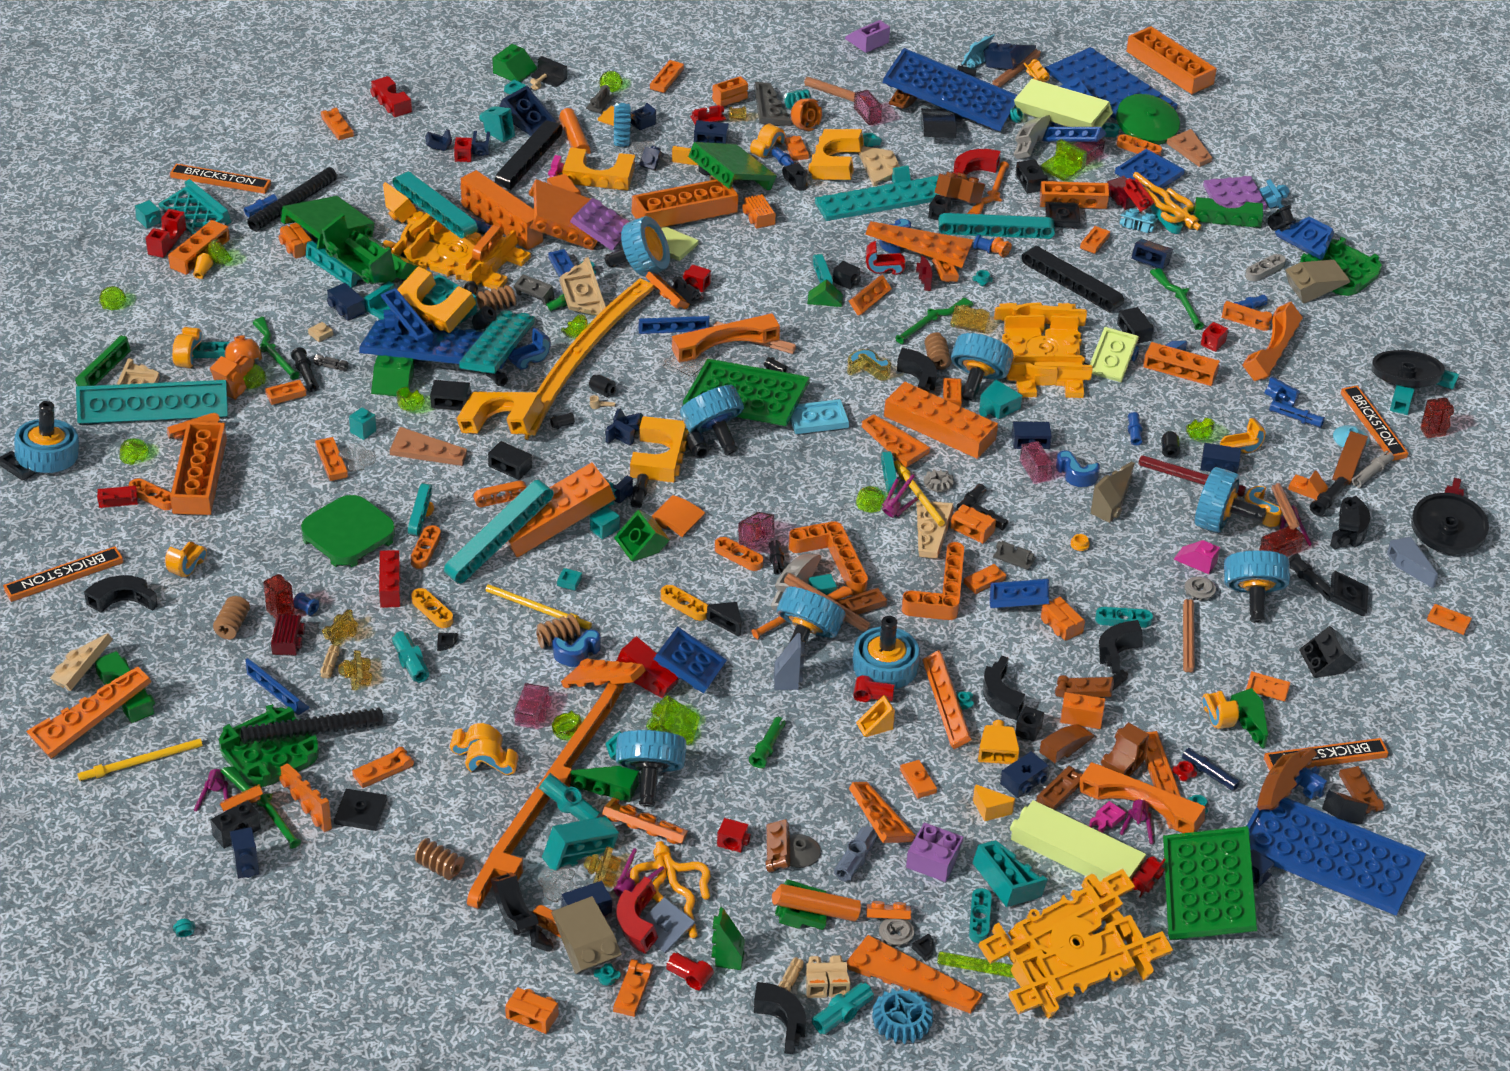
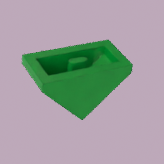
M827 279L808 292L807 304L842 307L843 294Z

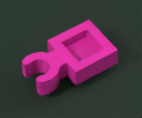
M554 156L551 169L548 172L550 177L558 176L562 173L564 163H561V156Z
M1109 801L1096 812V816L1090 820L1089 827L1092 828L1097 825L1099 826L1098 831L1103 833L1106 826L1112 829L1125 818L1126 812Z

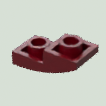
M921 256V261L916 266V273H919L921 284H924V291H931L932 269L926 257Z

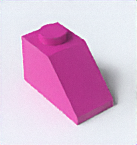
M1201 540L1183 546L1174 560L1210 574L1217 564L1220 547Z

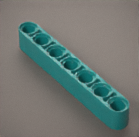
M407 171L392 179L397 191L459 238H465L478 231L477 224L473 218L411 172Z
M943 213L938 218L939 232L945 235L977 236L979 234L991 237L1051 239L1055 235L1054 221L1050 217Z
M534 480L445 564L444 573L457 584L465 582L551 501L554 495L553 490L541 480Z

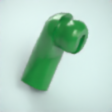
M564 294L546 304L550 312L559 307L568 306Z

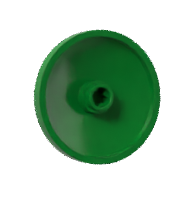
M1134 94L1124 98L1116 112L1117 123L1126 135L1157 145L1167 143V139L1175 136L1180 127V119L1175 109L1163 99L1149 94Z

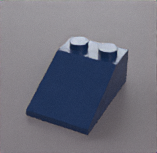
M990 43L983 50L986 66L988 68L1014 69L1036 49V45Z
M528 86L503 98L499 107L510 108L513 125L530 136L544 121L557 122Z

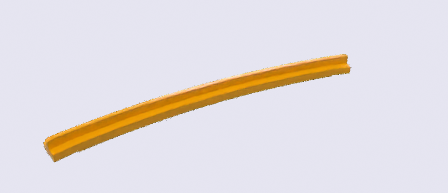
M639 278L600 312L567 348L537 390L543 404V409L529 433L525 434V440H528L530 435H536L557 395L586 355L626 313L654 290L653 284Z

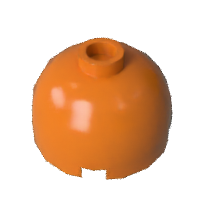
M804 98L794 103L791 110L792 123L801 130H814L815 128L812 127L819 125L822 118V108L817 104L819 102L815 99Z
M244 335L234 337V341H231L225 349V358L232 362L241 354L252 359L253 363H255L254 359L259 358V361L262 359L259 345L256 341L245 338Z

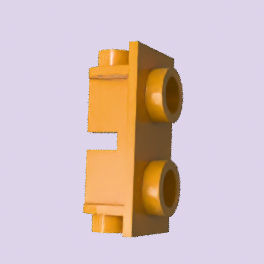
M1033 59L1029 65L1024 63L1027 67L1026 72L1031 77H1034V80L1041 82L1049 80L1050 75L1043 68L1039 60Z

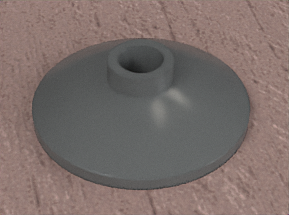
M790 835V866L805 868L816 863L821 851L819 844L807 835Z

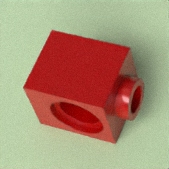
M456 137L454 146L455 162H471L472 138Z
M692 264L688 270H685L683 280L687 282V285L690 284L703 293L711 284V270Z
M1212 322L1203 331L1200 345L1216 352L1226 342L1228 328Z
M724 818L717 832V846L741 853L744 845H749L751 834L748 833V824Z

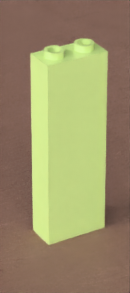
M1031 79L1014 99L1016 108H1020L1024 114L1037 118L1050 115L1051 122L1067 127H1102L1113 113L1110 102L1034 79Z
M1032 800L1028 807L1025 806L1022 809L1019 819H1015L1010 827L1012 841L1082 875L1094 874L1099 881L1121 869H1124L1131 880L1146 858L1145 853Z

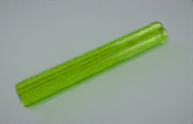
M942 951L938 954L937 963L939 965L1014 978L1011 972L1013 964L997 961L990 964L986 959Z

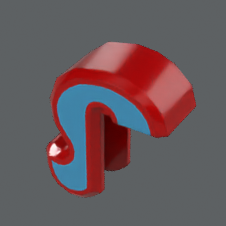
M876 241L871 242L866 248V265L871 272L882 274L892 270L894 275L904 272L905 257L901 253L877 255Z

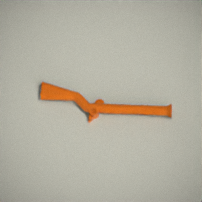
M1003 161L1000 163V169L992 191L987 192L989 196L982 198L981 203H976L967 214H981L984 204L994 200L1002 202L998 191L1006 169L1009 168L1007 162Z
M843 586L827 596L837 601L852 595L853 592L849 587ZM779 616L757 629H752V635L758 640L761 635L783 624L786 620Z

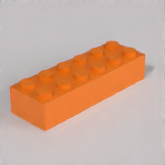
M1152 26L1128 36L1126 52L1190 94L1214 85L1217 68Z
M477 170L460 178L461 204L464 208L469 209L486 223L502 227L503 234L506 236L512 230L516 231L518 245L526 250L543 242V233L530 228L534 220L533 208Z
M715 179L633 195L631 213L636 219L648 216L654 219L660 227H668L670 225L735 213L738 210L739 195L732 186L728 189Z
M905 381L885 400L884 417L976 459L996 440L998 423Z
M187 422L170 495L173 514L211 515L227 442L225 423Z
M592 462L549 487L554 492L551 501L506 542L516 557H520L615 500L609 483Z

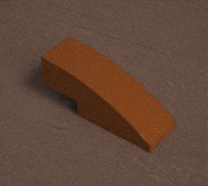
M1350 431L1332 480L1336 481L1338 477H1344L1347 479L1348 485L1351 484V480L1355 475L1365 450L1368 436Z
M1079 724L1066 726L1043 739L1039 753L1056 763L1064 756L1068 758L1094 738V734Z

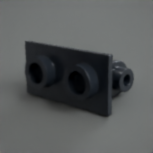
M675 276L673 278L672 288L690 306L704 300L700 291L690 284L687 285V282L682 277Z

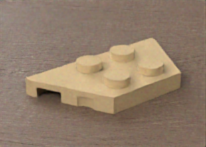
M863 146L861 152H858L873 187L878 186L880 181L884 180L886 182L890 180L893 168L900 167L891 150Z
M589 257L585 258L578 266L575 265L569 272L560 276L559 281L569 310L597 316L606 308Z
M128 358L116 385L158 383L160 379L159 372L149 369L143 364L138 366L133 363L132 359Z
M107 633L67 653L66 659L54 669L55 672L50 679L54 684L71 691L113 640L112 637Z

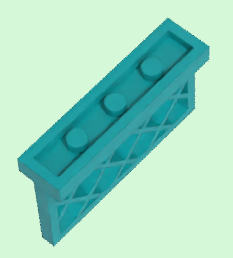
M190 179L184 182L186 187L158 203V206L165 212L168 209L184 211L185 220L193 219V222L186 223V230L192 235L196 233L195 227H203L212 218H216L217 220L215 221L221 224L228 225L232 223L228 210ZM184 194L188 195L187 198H180ZM178 203H186V205L178 206ZM190 203H197V206H189V205H190ZM168 204H174V207H166V206H167ZM188 211H195V214H187V213H188ZM199 211H207V213L199 214ZM197 219H205V221L197 222Z
M307 242L306 258L351 288L357 285V280L362 279V277L336 258L330 257L326 253V248L317 249L315 242Z

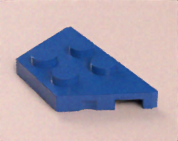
M1310 216L1290 224L1289 229L1282 232L1280 229L1275 231L1276 236L1320 260L1324 258L1334 235L1333 228Z

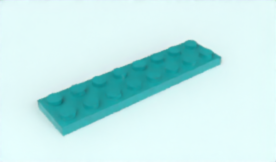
M938 176L815 197V204L824 219L831 221L931 203L937 194L934 192Z
M509 310L501 311L496 320L488 326L459 361V368L495 374L533 326L535 316H530L528 313L516 314Z
M226 380L76 386L78 424L195 419L210 413H217L219 418L228 417Z

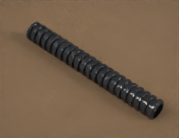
M331 167L324 169L293 189V191H290L248 218L247 224L249 228L253 231H258L281 216L283 206L303 202L311 195L337 180V173Z
M378 707L376 710L373 708L369 711L364 709L363 712L357 710V713L351 711L350 714L348 712L344 714L338 713V715L332 714L331 716L327 714L325 717L323 715H320L319 718L313 716L312 719L306 717V720L300 718L299 721L294 719L292 722L291 720H287V722L281 721L280 723L274 722V724L269 722L267 725L262 723L261 726L255 724L254 727L248 725V728L242 726L241 739L244 745H246L248 742L251 744L254 741L260 743L261 740L267 742V739L273 741L274 738L280 740L281 737L286 739L288 736L293 738V736H306V734L310 736L312 733L317 735L319 732L324 734L325 731L331 733L332 730L338 732V729L344 731L345 728L350 730L351 728L357 729V727L363 728V726L367 728L370 725L374 727L376 724L381 726L383 723V713L380 707Z

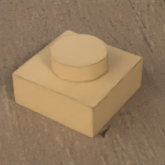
M321 322L309 328L308 334L318 342H321L333 336V330Z

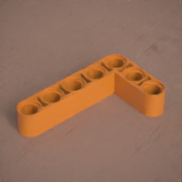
M831 521L794 528L790 531L788 547L791 552L802 553L828 548L846 586L852 590V596L867 591L868 577L841 523Z
M951 542L947 545L942 594L906 591L902 598L901 610L903 614L942 620H954L957 618L964 558V546L961 543Z

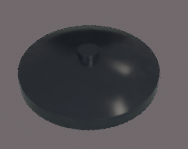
M1390 350L1379 353L1373 358L1371 367L1372 372L1378 378L1406 387L1435 385L1442 381L1445 371L1444 365L1438 359L1421 352L1409 350Z
M1435 493L1422 498L1416 504L1411 517V525L1416 536L1428 547L1447 554H1465L1478 549L1484 543L1489 530V522L1484 511L1472 500L1453 493Z

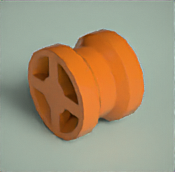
M1001 237L995 238L991 245V251L999 253V256L1003 258L1009 254L1012 248V244L1009 241H1004Z

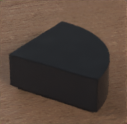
M438 633L437 651H444L453 647L458 641V633Z
M534 925L533 929L529 930L531 946L550 952L554 948L552 940L550 938L547 939L541 932L542 928Z
M930 934L913 942L911 947L925 962L930 959L934 949L933 938Z

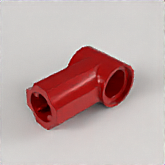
M859 676L855 681L853 697L856 701L868 702L870 699L879 700L885 695L889 701H893L895 685L873 682L869 676Z
M673 953L666 964V970L685 979L689 987L698 991L704 987L714 974L713 968L707 962L698 961L696 963L679 953Z

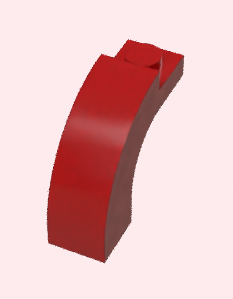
M992 149L966 151L955 159L953 173H956V175L958 173L969 174L977 170L996 173L1000 164L1001 151Z
M644 877L635 886L633 892L626 889L623 891L616 911L619 925L627 942L645 954L658 939L654 925L640 918L642 910L657 893L652 880Z

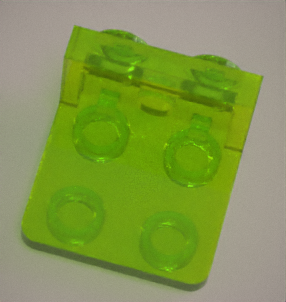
M1060 139L1057 141L1055 155L1041 164V168L1043 171L1063 181H1067L1085 168L1087 152Z
M668 695L659 703L656 702L650 711L652 716L646 724L647 730H663L680 735L685 738L686 745H691L700 716Z

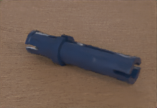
M1190 747L1184 751L1182 759L1192 763L1196 770L1206 773L1232 792L1238 788L1240 780L1209 761L1208 757L1199 755Z

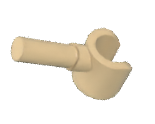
M543 74L538 79L532 78L530 81L533 84L531 88L535 91L540 89V82L547 75Z
M596 395L589 398L592 409H598L600 406L615 407V402L599 401V397Z

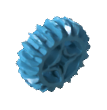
M617 103L614 106V145L619 147L629 146L630 104Z
M902 987L899 991L892 988L890 993L884 991L882 996H878L873 1006L872 1019L879 1035L885 1034L886 1040L892 1037L895 1043L898 1040H902L905 1045L907 1040L914 1043L916 1038L921 1040L923 1035L928 1034L929 1028H931L933 1023V1010L931 1009V1003L927 1002L926 996L920 997L919 991L912 993L911 988L908 991H903Z

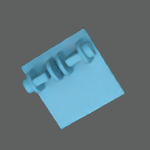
M995 34L989 37L985 36L978 43L974 42L970 46L969 52L965 54L962 64L966 63L967 67L975 68L986 62L983 50L988 47Z
M1130 208L1121 214L1124 218H1121L1120 225L1130 229L1132 227L1134 230L1136 222L1139 221L1137 231L1141 227L1140 231L1149 233L1153 232L1154 226L1151 224H1154L1159 219L1153 213L1146 212V214L1139 213V210Z

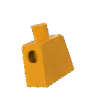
M995 720L992 725H986L979 747L978 762L1012 764L1017 761L1019 747L1014 728L1005 726L1002 720Z

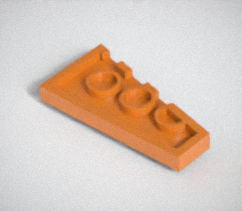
M875 414L862 421L861 427L887 451H891L892 455L906 468L930 452L929 446Z
M587 658L582 660L580 665L568 674L561 683L564 688H570L571 684L584 687L586 683L594 682L595 686L602 685L608 681L611 684L633 683L646 670L643 664Z
M288 763L281 766L280 782L283 787L289 788L292 798L301 803L305 814L309 813L316 827L320 826L324 833L331 830L329 800L327 798L321 799V793L317 789L312 791L310 783L307 780L302 781L301 775Z
M852 782L849 790L883 843L913 841L916 835L868 782Z
M613 797L604 806L602 814L607 816L610 821H622L627 823V826L632 829L640 828L646 830L647 834L654 837H665L668 842L673 844H682L686 839L687 830L665 820L657 822V818L650 813H638L636 807L627 804V806L620 805L619 799Z

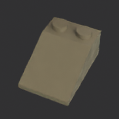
M1335 260L1300 262L1285 269L1288 284L1303 304L1350 283L1349 278Z
M593 896L551 912L575 974L614 960L622 955L614 933Z

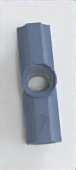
M870 826L862 827L854 840L848 843L847 851L834 869V874L839 880L844 882L851 881L858 868L864 865L867 854L878 839V834L874 828Z

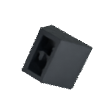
M1328 626L1299 649L1314 678L1343 674L1357 663L1343 635L1331 626Z

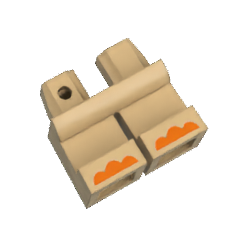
M840 955L830 957L829 963H821L819 956L809 957V962L806 964L807 998H826L827 988L829 997H834L839 993L844 995L850 991L847 962H843Z

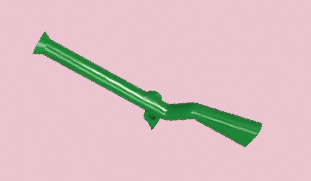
M1152 269L1150 274L1167 290L1176 293L1175 297L1181 300L1194 324V329L1201 330L1204 324L1200 322L1187 299V293L1190 288L1181 289L1169 282L1162 269Z
M962 298L948 309H927V316L901 335H896V342L903 344L904 340L930 321L937 320L938 316L952 315L972 307L973 302Z
M265 317L255 319L253 325L264 336L260 344L261 352H268L290 375L291 380L298 379L300 373L295 371L275 350V344H269L272 335Z
M234 766L224 767L221 770V773L242 792L252 788L248 786ZM263 793L260 795L261 799L257 802L258 805L263 806L289 842V847L291 849L298 847L301 844V840L294 836L270 803L273 793Z

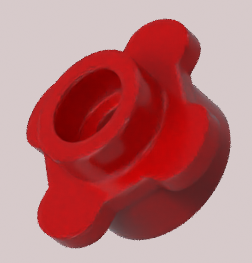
M1181 761L1172 768V772L1177 774L1179 780L1183 782L1197 776V771L1194 770L1193 764L1188 761Z

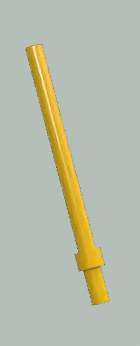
M898 460L894 461L897 474L906 482L910 477V471ZM912 480L909 484L911 490L938 526H943L945 524L943 518L915 481Z
M490 584L486 586V592L559 619L562 616L567 617L569 615ZM570 613L576 618L580 627L587 630L591 629V622Z
M201 738L108 765L93 766V769L77 773L79 781L93 777L97 779L104 777L105 774L202 747L203 744Z

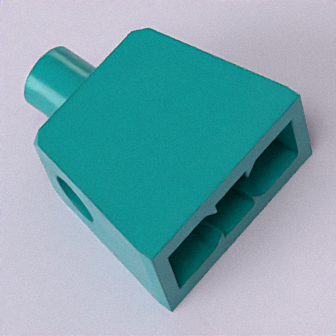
M493 106L479 115V120L484 123L485 132L489 131L490 135L504 143L515 137L510 108Z
M994 380L981 394L979 413L983 417L991 414L997 419H1001L1021 409L1022 395L1000 381Z

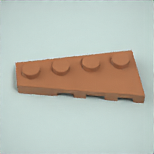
M399 427L390 448V455L463 466L467 449Z

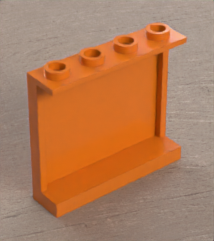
M536 179L529 191V196L534 197V220L530 228L593 250L598 241L570 222L572 217L591 199Z

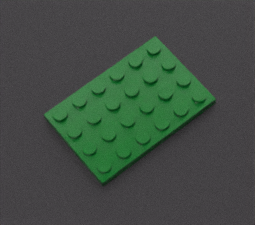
M707 359L685 396L683 405L709 390L720 386L733 385L744 405L743 411L736 417L787 426L810 383V377Z
M1249 827L1163 835L1164 858L1166 859L1164 864L1169 940L1258 931Z

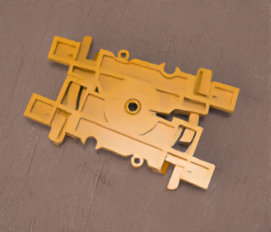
M418 210L407 219L408 224L397 243L388 240L383 242V247H390L391 252L399 256L403 252L408 260L425 270L429 267L430 270L445 274L447 277L455 274L456 280L474 281L477 286L481 282L482 286L495 288L496 290L508 282V276L496 273L505 262L508 261L522 267L531 258L530 252L515 247L518 244L516 231L512 230L506 237L501 238L483 261L473 259L472 252L474 246L482 238L481 234L475 232L461 239L429 214Z
M1041 302L1017 305V303H1001L999 307L995 308L994 320L1004 321L1002 342L1008 344L1014 354L1006 378L1009 381H1016L1017 392L1022 395V398L1037 397L1036 386L1046 385L1064 386L1065 398H1083V380H1091L1093 371L1092 365H1082L1085 362V358L1080 355L1079 347L1081 346L1082 339L1078 326L1086 325V309H1076L1075 304L1058 303V306L1042 305ZM1044 324H1050V328L1045 330V336H1042Z
M1124 869L1103 878L1102 881H1099L1094 874L1086 876L1081 884L1083 889L1080 891L1072 890L1070 893L1073 897L1072 901L1067 900L1065 895H1062L1059 902L1043 909L1041 915L1038 910L1031 909L1027 919L1016 923L1008 932L1012 940H1010L1000 923H997L992 929L994 935L979 943V948L990 964L1005 956H1008L1013 963L1011 972L1020 988L1010 991L1008 996L1018 1015L1041 1006L1046 1017L1050 1019L1058 1011V1003L1064 996L1073 997L1076 994L1073 987H1079L1082 993H1084L1087 987L1104 981L1108 974L1112 981H1118L1121 976L1125 977L1128 973L1135 971L1134 967L1144 981L1154 971L1150 962L1171 954L1173 949L1163 931L1143 938L1132 916L1123 917L1118 911L1123 904L1119 897L1132 891L1135 887ZM1102 921H1105L1106 925L1103 930L1094 935L1093 932L1100 928ZM1072 940H1078L1080 945H1074Z

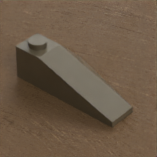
M1131 461L1122 466L1119 472L1113 471L1112 476H1104L1094 486L1090 514L1109 523L1114 518L1120 516L1122 512L1121 507L1133 476L1134 462Z

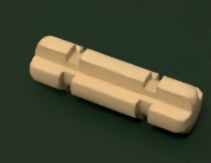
M329 646L328 653L320 670L322 678L329 679L331 677L340 653L338 646Z
M797 957L792 959L791 965L788 966L782 978L783 981H780L778 986L790 992V987H793L799 975L798 972L803 968L804 961Z

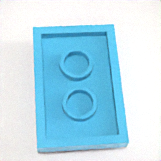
M840 399L798 404L790 419L795 434L849 428V421Z

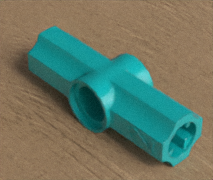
M404 631L396 632L395 636L392 637V643L398 652L401 666L407 669L413 681L418 683L425 682L430 675L423 661L420 647L414 645L408 633Z
M551 773L539 786L540 790L557 802L558 809L561 812L571 813L580 821L597 818L600 814L597 809L582 798L581 792L577 788L566 786Z
M859 983L846 994L839 993L835 995L829 1002L828 1007L812 1018L815 1030L820 1034H826L841 1022L848 1023L851 1021L860 1008L874 999L871 987L867 983Z

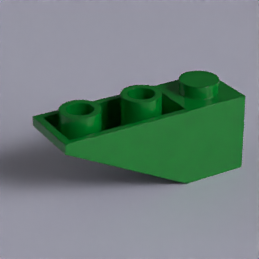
M1252 688L1231 695L1230 701L1236 700L1238 703V720L1242 728L1246 729L1252 736L1253 741L1264 749L1268 731L1262 699Z
M622 766L571 771V786L580 790L591 791L598 795L614 797L620 801L630 802L639 785V771Z
M720 907L718 916H714L712 929L715 930L712 936L711 958H715V967L741 970L745 953V939L725 909Z

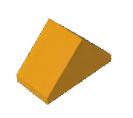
M884 695L856 724L864 737L893 730L895 709Z
M977 784L974 787L973 802L984 822L1012 815L1015 798Z

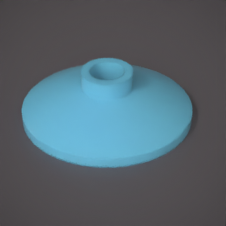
M1340 426L1333 433L1334 441L1341 447H1344L1350 431L1368 436L1366 446L1370 441L1368 433L1357 426Z

